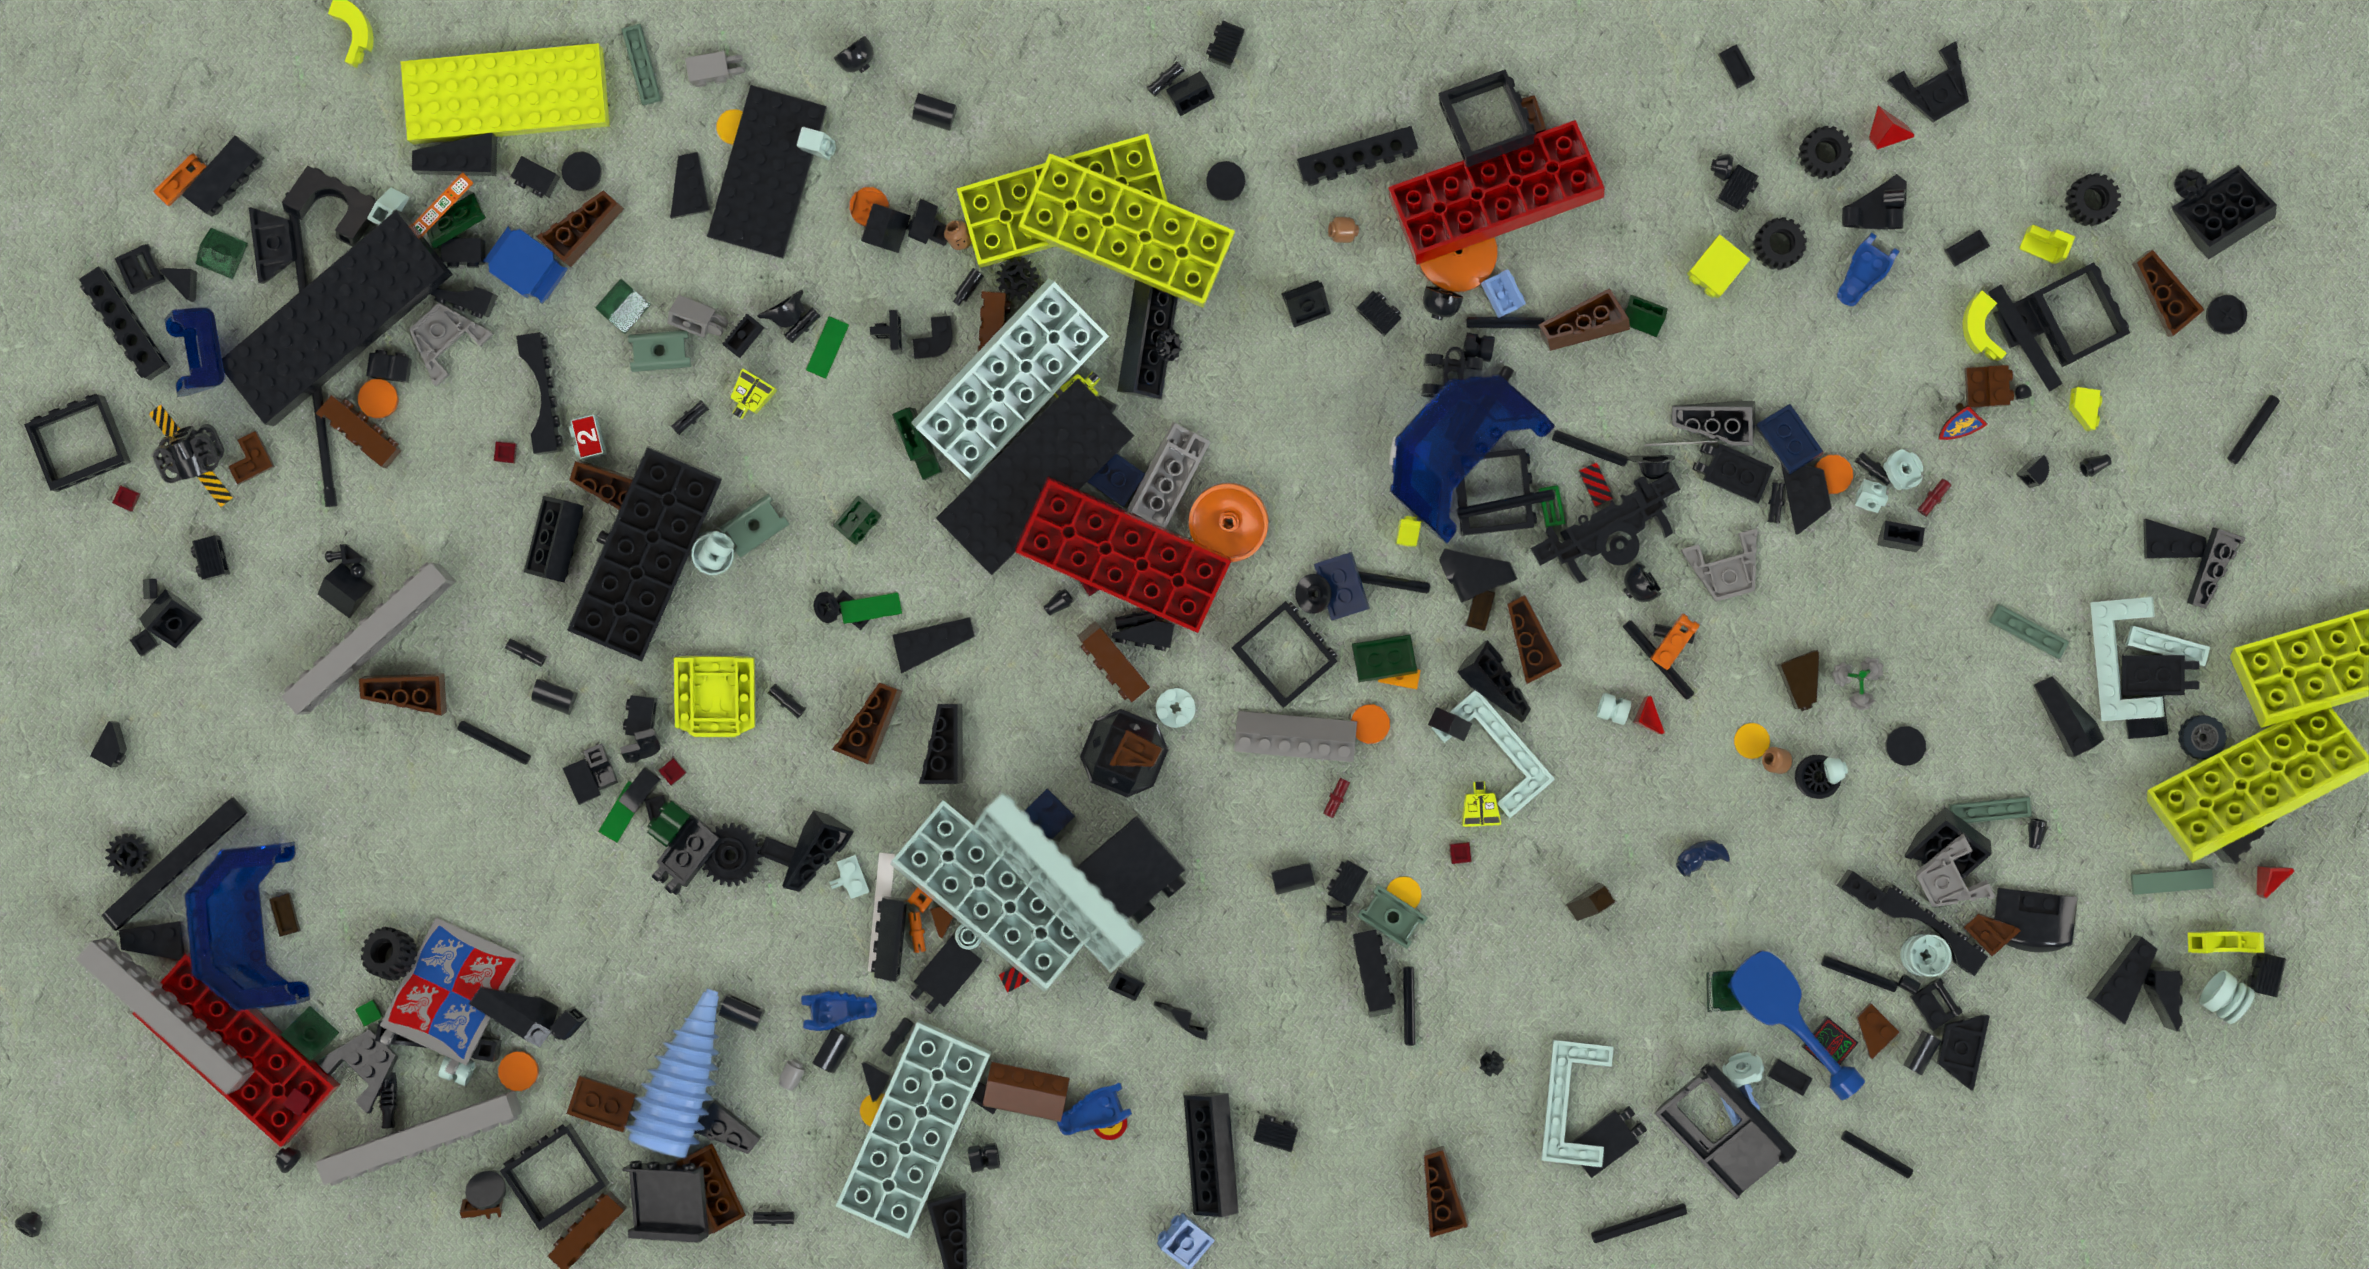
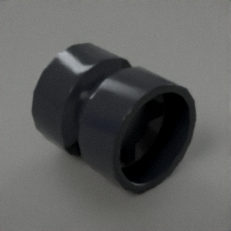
M1467 332L1463 348L1464 358L1478 357L1483 358L1485 362H1491L1495 337L1483 335L1480 338L1478 334Z
M996 1142L985 1144L983 1148L979 1145L968 1147L972 1173L981 1172L986 1167L989 1170L1000 1168Z

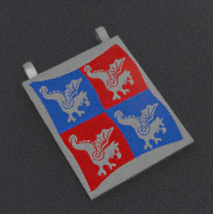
M436 917L417 956L414 958L416 960L415 965L412 964V970L407 972L380 1024L381 1027L386 1029L380 1041L385 1045H390L396 1033L447 1056L451 1060L445 1071L454 1075L459 1063L466 1066L469 1063L491 1019L471 1006L469 1002L480 986L505 992L522 956Z

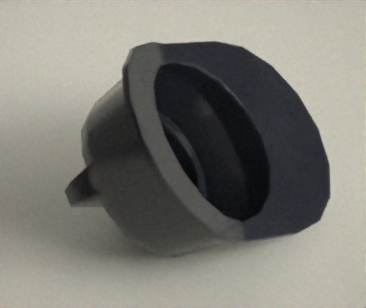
M1673 455L1627 457L1629 461L1638 462L1642 474L1649 479H1659L1667 475L1670 470V461L1675 459Z

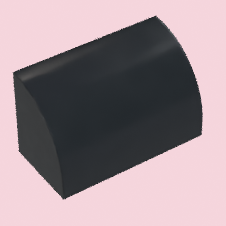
M1201 71L1166 89L1179 116L1215 98L1208 81Z
M918 93L912 119L950 131L957 106Z
M2041 455L2032 458L2016 473L2028 488L2040 486L2047 479L2050 468L2046 456Z
M1885 521L1879 533L1877 546L1916 553L1923 546L1925 528Z
M537 679L531 700L570 715L578 693L545 680Z
M585 759L563 768L578 805L601 795Z
M1309 862L1271 872L1276 895L1315 886Z
M728 994L721 1006L719 1016L756 1032L765 1010Z
M836 1027L832 1028L812 1064L825 1071L835 1073L855 1038Z
M1922 1030L1903 1065L1922 1076L1941 1040Z

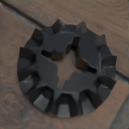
M2186 169L2177 175L2174 187L2181 197L2193 200L2205 193L2207 179H2205L2203 173L2198 172L2196 169ZM2196 179L2195 187L2190 186L2186 188L2187 180L2192 181Z
M1163 330L1157 337L1156 350L1159 357L1164 361H1174L1175 358L1179 357V352L1182 350L1180 344L1183 341L1179 340L1180 334L1175 333V330ZM1170 342L1173 347L1170 348L1166 343Z
M827 591L821 592L816 596L814 611L822 622L832 623L841 614L839 611L841 606L837 603L838 598H835L833 593H828ZM828 603H829V608H831V610H829V611H828V607L826 606V604H828Z

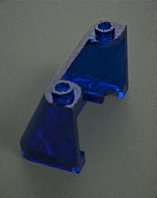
M206 307L172 310L164 319L166 331L172 337H184L190 371L189 376H183L177 380V397L193 395L219 386L223 383L225 375L214 313Z

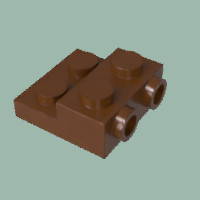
M2009 365L1965 368L1966 404L1971 408L2011 405L2010 401L2014 400V391L2010 389L2009 382L2013 380V371L2009 370Z

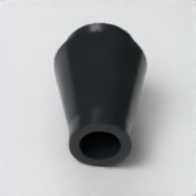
M2105 454L2085 458L2080 462L2079 466L2085 477H2093L2111 465L2112 461L2110 456Z
M1063 589L1062 591L1059 590L1043 607L1047 614L1051 616L1058 611L1070 607L1074 600L1070 593Z
M2031 819V822L2028 823V847L2041 849V844L2048 829L2047 821Z

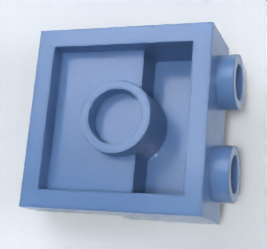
M1181 1213L1180 1216L1176 1215L1173 1217L1171 1226L1167 1231L1164 1230L1159 1234L1157 1244L1162 1251L1183 1267L1191 1269L1213 1244L1215 1239L1200 1228L1196 1222L1184 1213Z

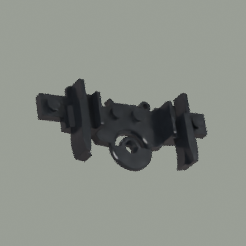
M1670 472L1648 484L1645 477L1634 480L1633 484L1637 491L1628 496L1621 495L1622 504L1619 506L1615 505L1614 501L1611 500L1608 507L1591 515L1589 521L1586 515L1579 516L1578 523L1580 526L1574 524L1560 532L1564 540L1562 543H1560L1552 526L1548 527L1546 533L1549 539L1530 548L1539 566L1557 557L1561 564H1566L1574 581L1580 584L1588 579L1580 571L1574 560L1575 558L1585 554L1590 557L1601 554L1607 562L1613 565L1630 563L1639 552L1640 545L1636 534L1645 529V522L1650 518L1654 517L1662 530L1664 539L1667 538L1673 531L1667 517L1662 512V510L1667 508L1663 499L1681 490L1672 473ZM1614 532H1624L1632 538L1628 540L1620 535L1613 537L1609 543L1610 551L1607 552V539ZM1617 542L1623 543L1622 549L1616 547Z

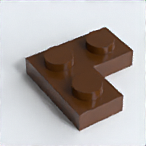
M257 431L238 439L246 458L228 466L236 483L239 485L275 467Z

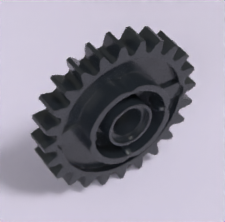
M724 823L722 829L719 826L715 827L716 832L714 833L722 840L709 856L702 870H709L707 877L713 875V882L720 880L721 886L725 882H727L728 887H731L733 882L736 886H740V880L744 884L747 883V877L750 879L754 878L752 872H759L756 866L762 865L758 860L764 857V855L759 854L763 847L757 846L760 839L754 840L756 833L749 834L750 828L747 827L743 830L742 824H739L737 828L735 823H731L730 827ZM730 849L736 854L734 860H730L727 857V852Z

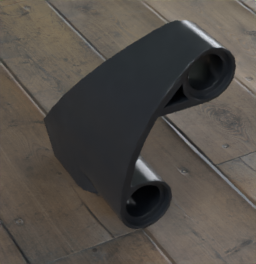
M1896 174L1872 192L1842 208V227L1879 230L1903 229L1904 207H1906L1907 181Z
M1446 548L1439 558L1445 576L1453 584L1461 603L1495 587L1517 580L1514 569L1508 561L1466 554Z

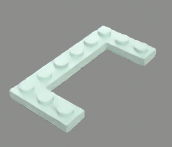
M2153 597L2090 602L2101 720L2114 721L2164 717L2163 697L2122 700L2114 620L2155 617Z
M1474 690L1450 711V713L1468 722L1475 717L1526 776L1497 802V805L1509 818L1555 780L1489 702L1477 691ZM1431 727L1444 743L1452 737Z
M1553 1040L1542 1161L1602 1167L1604 1147L1564 1142L1572 1062L1612 1067L1613 1046Z

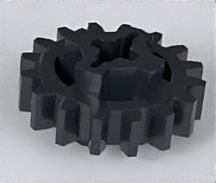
M1014 257V262L1007 259L1006 266L1000 265L1003 270L997 271V275L1001 276L996 279L997 283H1001L998 289H1004L1006 295L1010 294L1011 300L1017 296L1019 301H1021L1023 295L1029 298L1028 292L1035 293L1033 286L1039 285L1035 281V279H1039V275L1034 274L1037 268H1031L1032 262L1029 261L1026 264L1023 257L1021 261ZM1017 266L1015 270L1008 271L1010 268ZM1025 268L1029 271L1031 278L1025 276ZM1020 274L1021 279L1023 280H1019L1018 283H1015V280L1012 277H1017V275ZM1004 279L1010 281L1011 289L1005 285ZM1028 286L1025 290L1019 291V288Z
M128 833L122 834V837L116 836V842H109L112 847L105 850L110 853L105 859L111 861L107 865L108 867H115L113 873L120 871V876L127 874L129 877L134 876V873L140 874V868H147L145 862L151 859L146 856L151 851L145 849L149 845L148 843L142 844L143 837L136 839V834L129 836ZM126 853H130V857H126Z

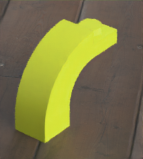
M332 0L328 15L347 23L352 31V41L344 62L358 68V65L364 59L363 51L372 52L374 37L371 24L365 14L348 0Z
M1981 290L1976 293L1965 309L1962 322L1964 337L1975 354H1979L1984 350L1987 358L1992 361H1999L2007 353L1988 337L1985 330L1986 317L1997 302Z
M2236 930L2188 932V952L2264 953V932Z

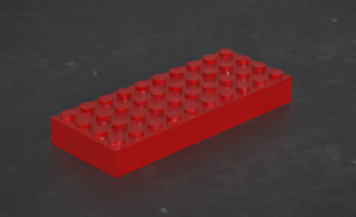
M1576 120L1534 135V144L1473 166L1466 167L1464 160L1388 187L1389 199L1416 265L1604 198L1605 191L1603 182Z
M1047 477L1015 547V553L1196 633L1199 632L1231 564V559L1221 553L1050 477Z
M194 952L186 953L160 983L166 992H171L177 997V1002L190 1008L191 1014L196 1019L203 1020L211 1032L219 1034L222 1037L221 1041L232 1046L241 1059L244 1058L252 1064L251 1068L255 1072L240 1089L226 1094L135 1012L132 1013L280 1148L287 1145L341 1085ZM295 1087L312 1098L300 1116L283 1105Z

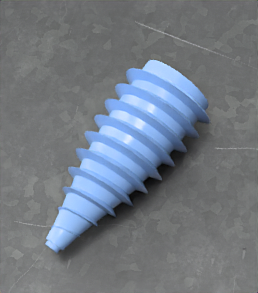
M707 988L697 1005L694 1006L695 1008L689 1017L684 1018L686 1022L681 1029L673 1030L677 1035L672 1042H662L668 1050L664 1055L655 1056L660 1062L657 1069H647L654 1077L650 1083H640L647 1089L644 1097H634L641 1103L639 1111L629 1112L636 1118L633 1125L624 1126L630 1132L628 1138L630 1141L649 1149L681 1158H686L690 1145L700 1144V1141L693 1136L694 1131L705 1129L698 1122L699 1116L709 1115L702 1107L703 1101L713 1100L706 1093V1087L716 1085L709 1078V1071L719 1070L711 1062L713 1055L720 1054L719 1051L713 1048V1040L719 1038L714 1033L715 1023L718 1022L716 1020L719 998L717 991Z

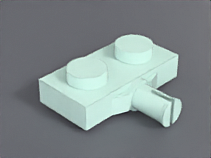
M856 855L837 862L840 878L829 881L830 885L838 882V884L831 886L832 889L843 885L847 889L850 899L869 892Z

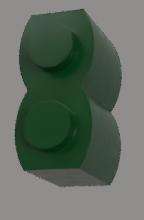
M673 800L669 803L666 801L659 810L661 812L660 816L657 819L654 817L647 825L649 828L647 833L665 847L670 845L692 815Z

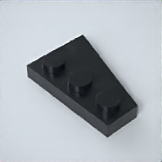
M698 152L678 156L671 219L710 211Z
M2143 519L2144 559L2202 558L2206 548V537L2149 519Z
M180 921L119 930L121 950L180 960L185 955Z
M716 1100L706 1110L709 1115L702 1116L698 1121L705 1129L694 1131V1134H700L709 1140L724 1143L726 1146L749 1154L762 1138Z

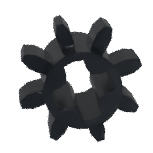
M1494 1050L1492 1054L1485 1052L1480 1058L1481 1066L1479 1068L1489 1077L1492 1076V1073L1498 1076L1504 1069L1503 1061L1505 1059Z

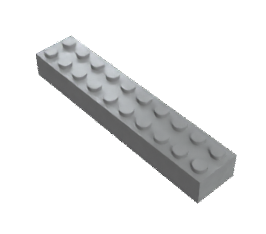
M430 562L429 564L425 563L422 565L415 577H409L403 583L405 585L403 588L393 591L389 595L390 599L385 604L381 603L373 610L374 614L363 618L359 622L360 626L355 631L352 629L344 635L345 640L340 644H334L329 649L330 653L326 657L322 656L314 662L315 666L310 671H304L299 676L300 680L297 683H291L287 686L281 698L297 715L309 714L456 582L441 564Z
M103 938L91 941L76 958L83 967L226 1094L240 1089L255 1072L248 1060L241 1059L232 1046L226 1045L221 1041L222 1037L219 1034L211 1032L203 1020L196 1019L191 1014L190 1008L177 1002V997L173 993L166 992L157 979L150 978L147 975V970L131 961L132 957L126 952H121L112 939Z
M510 1091L326 1156L317 1161L316 1165L323 1185L330 1183L333 1186L347 1180L348 1176L350 1179L359 1177L366 1173L367 1169L370 1173L386 1166V1163L388 1166L396 1164L405 1159L404 1156L410 1159L423 1153L424 1149L427 1153L442 1146V1143L445 1146L455 1143L461 1139V1136L467 1139L479 1133L481 1129L483 1132L492 1130L494 1127L499 1126L498 1123L500 1122L502 1126L514 1122V1120L518 1119L517 1115L521 1114L522 1110L515 1091Z

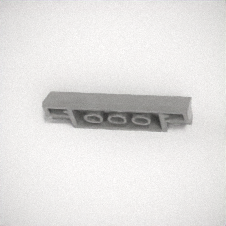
M1172 422L1126 511L1162 528H1166L1210 441Z
M1238 711L1234 751L1354 762L1357 721Z

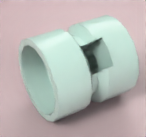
M712 532L706 541V545L703 546L698 555L700 562L708 568L720 569L732 551L734 542L724 533Z
M1603 693L1596 717L1605 720L1612 718V722L1624 725L1630 711L1631 701L1623 698L1617 700L1614 695Z
M445 1056L438 1076L449 1081L454 1079L455 1083L467 1086L472 1077L475 1062L470 1060L467 1066L459 1063L456 1073L451 1075L445 1071L451 1058Z

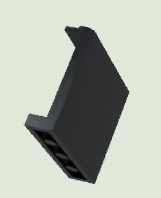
M636 1160L631 1161L629 1165L622 1168V1172H629L634 1221V1227L628 1230V1238L699 1243L709 1237L703 1166H695L694 1163L677 1165L676 1162L660 1164L658 1161L642 1163V1161Z

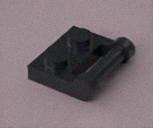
M149 244L142 245L114 258L132 295L166 281L163 274H160L151 255ZM138 256H144L153 278H147Z
M1941 978L1932 981L1917 991L1915 995L1909 996L1933 1031L1963 1012L1960 1006L1955 1004L1944 987V982ZM1937 989L1949 1007V1012H1944L1931 991Z

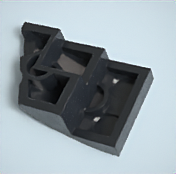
M1154 1001L1153 1006L1163 1016L1191 1035L1207 1041L1208 1028L1190 1025L1191 1010L1172 1007V1004Z

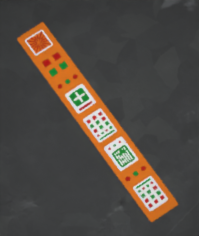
M461 173L413 223L422 236L473 184L464 173Z

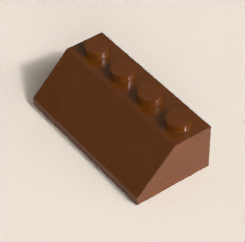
M991 1062L983 1106L1061 1122L1070 1078Z
M713 1143L688 1154L686 1158L674 1161L677 1165L694 1163L695 1166H703L709 1235L746 1216Z

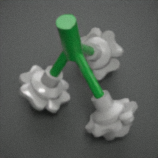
M1867 657L1861 663L1862 670L1855 674L1851 672L1850 665L1841 662L1840 665L1834 667L1832 673L1834 683L1843 687L1851 682V678H1857L1859 680V691L1854 692V695L1850 697L1851 706L1859 710L1869 709L1870 705L1874 703V699H1872V694L1864 691V679L1878 680L1879 676L1883 675L1882 669L1884 665L1879 663L1878 658L1872 659Z

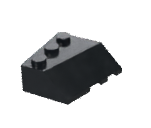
M1945 807L1917 832L1904 857L1917 859L1925 865L1961 834H1964L1972 852L1953 860L1961 877L1964 879L1992 854L1991 841Z

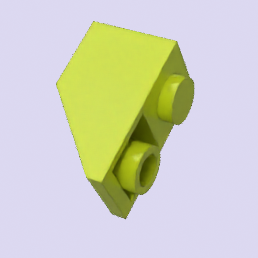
M2075 387L2071 389L2069 410L2085 431L2096 430L2100 421L2098 407H2101L2102 404L2101 390Z
M1405 516L1404 519L1399 520L1395 545L1416 547L1421 522L1417 521V517Z

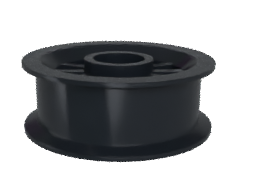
M1808 756L1798 764L1795 770V783L1798 789L1810 798H1828L1838 790L1841 781L1836 784L1830 783V785L1826 783L1828 780L1823 766L1824 761L1828 758L1827 756ZM1817 771H1820L1822 774L1820 782L1814 780V774Z

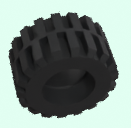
M1829 126L1818 127L1803 139V143L1799 147L1801 151L1798 154V158H1801L1800 165L1805 166L1804 171L1806 173L1809 171L1811 172L1810 176H1818V179L1825 177L1829 179L1838 175L1846 168L1851 161L1850 157L1853 151H1850V148L1853 146L1852 142L1848 143L1847 140L1850 138L1848 135H1843V130L1837 131V127L1834 126L1831 128ZM1825 142L1834 148L1835 160L1832 163L1822 162L1817 157L1815 148L1818 143Z
M2095 173L2093 175L2088 174L2074 182L2070 186L2071 188L2067 190L2066 194L2068 197L2065 198V203H2068L2065 208L2066 211L2070 210V218L2075 217V222H2082L2083 226H2095L2112 218V215L2118 211L2117 207L2121 204V201H2118L2121 193H2117L2119 187L2118 185H2113L2115 181L2112 178L2107 180V175L2100 176V173ZM2087 189L2094 190L2100 195L2102 203L2099 210H2092L2085 204L2084 194Z
M1787 217L1774 218L1765 223L1755 234L1756 238L1753 241L1755 249L1753 251L1754 254L1757 253L1758 257L1756 258L1758 261L1761 260L1763 262V266L1766 267L1768 265L1770 266L1769 269L1772 270L1775 268L1782 270L1798 262L1804 255L1803 252L1806 251L1807 247L1805 246L1807 238H1804L1806 233L1804 230H1800L1801 225L1799 223L1794 224L1795 220L1793 219L1786 220ZM1781 233L1788 238L1790 249L1787 254H1777L1772 250L1770 246L1772 234Z
M382 927V929H376L375 933L371 932L368 935V940L365 939V946L361 948L363 952L361 960L364 961L362 965L368 973L389 981L399 980L400 977H405L407 975L406 972L412 970V964L415 965L416 963L414 958L417 956L415 951L417 946L413 943L414 939L407 933L391 927ZM393 946L391 957L388 961H385L388 949Z

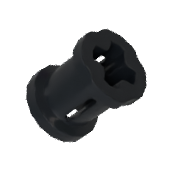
M1326 905V923H1330V921H1343V923H1346L1347 906L1330 907V905ZM1332 913H1341V915H1332Z

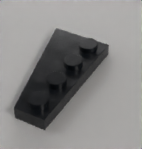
M2212 528L2187 600L2188 604L2204 609L2207 608L2218 588L2217 582L2221 577L2225 576L2228 571L2225 569L2230 559L2234 560L2237 555L2235 550L2239 543L2243 544L2245 537L2218 528Z
M970 617L892 635L901 674L975 637Z

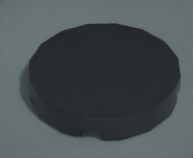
M582 151L569 155L563 162L561 171L563 180L570 188L584 192L597 186L601 180L602 169L599 161L593 155Z
M1229 161L1218 162L1213 165L1208 171L1206 178L1209 193L1221 201H1231L1239 197L1244 190L1246 182L1242 169Z
M2223 295L2215 298L2206 309L2208 326L2214 332L2223 335L2238 332L2247 320L2245 304L2233 295Z
M1901 726L1894 729L1888 735L1885 742V750L1894 763L1910 766L1918 763L1923 758L1926 751V741L1923 734L1917 729L1910 726Z
M483 1171L469 1180L465 1195L468 1202L474 1208L486 1210L485 1208L496 1207L506 1195V1184L498 1173Z

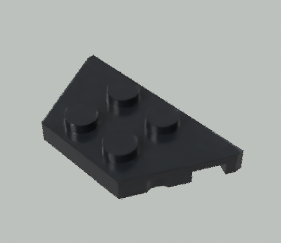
M250 207L249 215L258 283L265 284L296 260L291 220Z
M1781 464L1795 535H1798L1832 509L1825 472L1823 469L1804 465L1788 474Z
M1987 1014L1945 1024L1937 1059L1938 1065L1972 1091H1974L1990 1018V1015Z

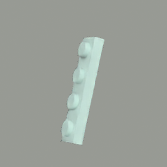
M2136 626L2130 627L2126 642L2127 646L2160 655H2185V661H2200V666L2206 665L2210 650L2209 646Z

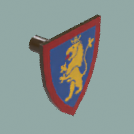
M1958 403L1955 406L1957 412L1944 423L1938 439L1950 440L1961 438L1980 430L1988 424L1969 405L1964 407L1963 403Z

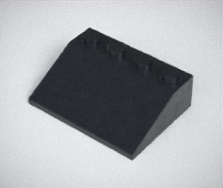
M2238 165L2209 183L2201 197L2193 200L2184 199L2174 205L2172 210L2195 246L2209 260L2276 218L2277 204Z

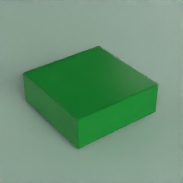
M374 999L355 1009L364 1027L383 1017Z

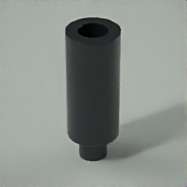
M972 268L954 293L956 298L953 302L960 306L962 301L966 302L984 278V275Z

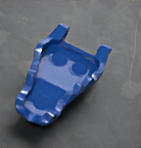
M1872 232L1856 249L1844 282L1837 292V298L1847 306H1855L1865 293L1885 278L1900 252L1894 248L1887 255L1872 245L1876 238V235Z
M827 991L817 995L801 997L802 1005L810 1006L811 1020L803 1021V1028L807 1030H829L853 1020L872 1018L877 1013V1004L872 995H869V997H856L855 994L850 995L847 992L840 994L838 991Z
M1121 1083L1096 1089L1072 1106L1070 1110L1063 1112L1061 1122L1057 1121L1060 1132L1067 1136L1079 1131L1107 1128L1120 1123L1132 1115L1131 1109L1123 1111L1116 1092L1123 1089Z

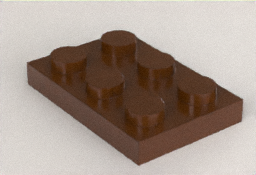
M580 1075L566 1114L623 1133L626 1129L624 1126H627L631 1114L629 1112L632 1111L635 1102L634 1097L637 1094Z

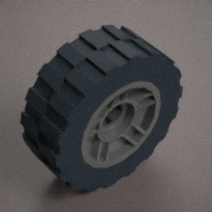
M2198 715L2187 719L2181 725V729L2178 732V742L2181 745V749L2192 758L2209 759L2222 752L2227 739L2223 724L2217 721L2218 719L2207 715ZM2200 734L2206 736L2203 738V741H2201L2199 738Z

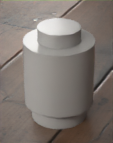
M795 1059L787 1061L779 1077V1085L793 1091L804 1074L805 1068L802 1067L803 1063Z

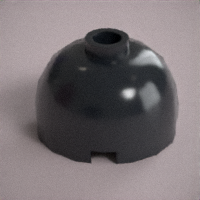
M863 36L837 54L834 59L842 70L849 73L859 70L862 73L870 68L868 63L873 59V47L867 37Z
M1426 286L1423 294V306L1426 311L1432 314V318L1443 320V317H1452L1459 311L1463 302V296L1451 291L1439 290L1440 288Z
M1638 562L1627 570L1625 574L1624 584L1626 588H1624V592L1630 599L1633 597L1639 602H1650L1662 594L1659 592L1661 589L1651 572L1647 573L1643 570L1646 566Z

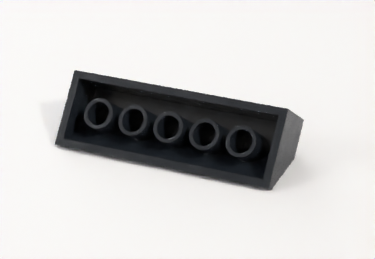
M1137 280L1134 282L1117 392L1162 400L1168 361H1164L1159 357L1156 350V340L1163 330H1173L1178 297Z
M1214 1092L1183 1095L1193 1214L1212 1217H1225L1237 1214L1239 1211L1229 1093Z

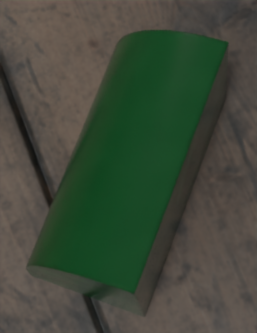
M1630 295L1624 312L1629 318L1630 328L1657 337L1666 319L1668 308Z

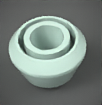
M1830 757L1824 761V770L1829 783L1836 784L1845 778V774L1848 773L1845 762H1842L1841 759Z
M963 924L956 930V942L963 949H974L982 941L974 933L972 937V932Z

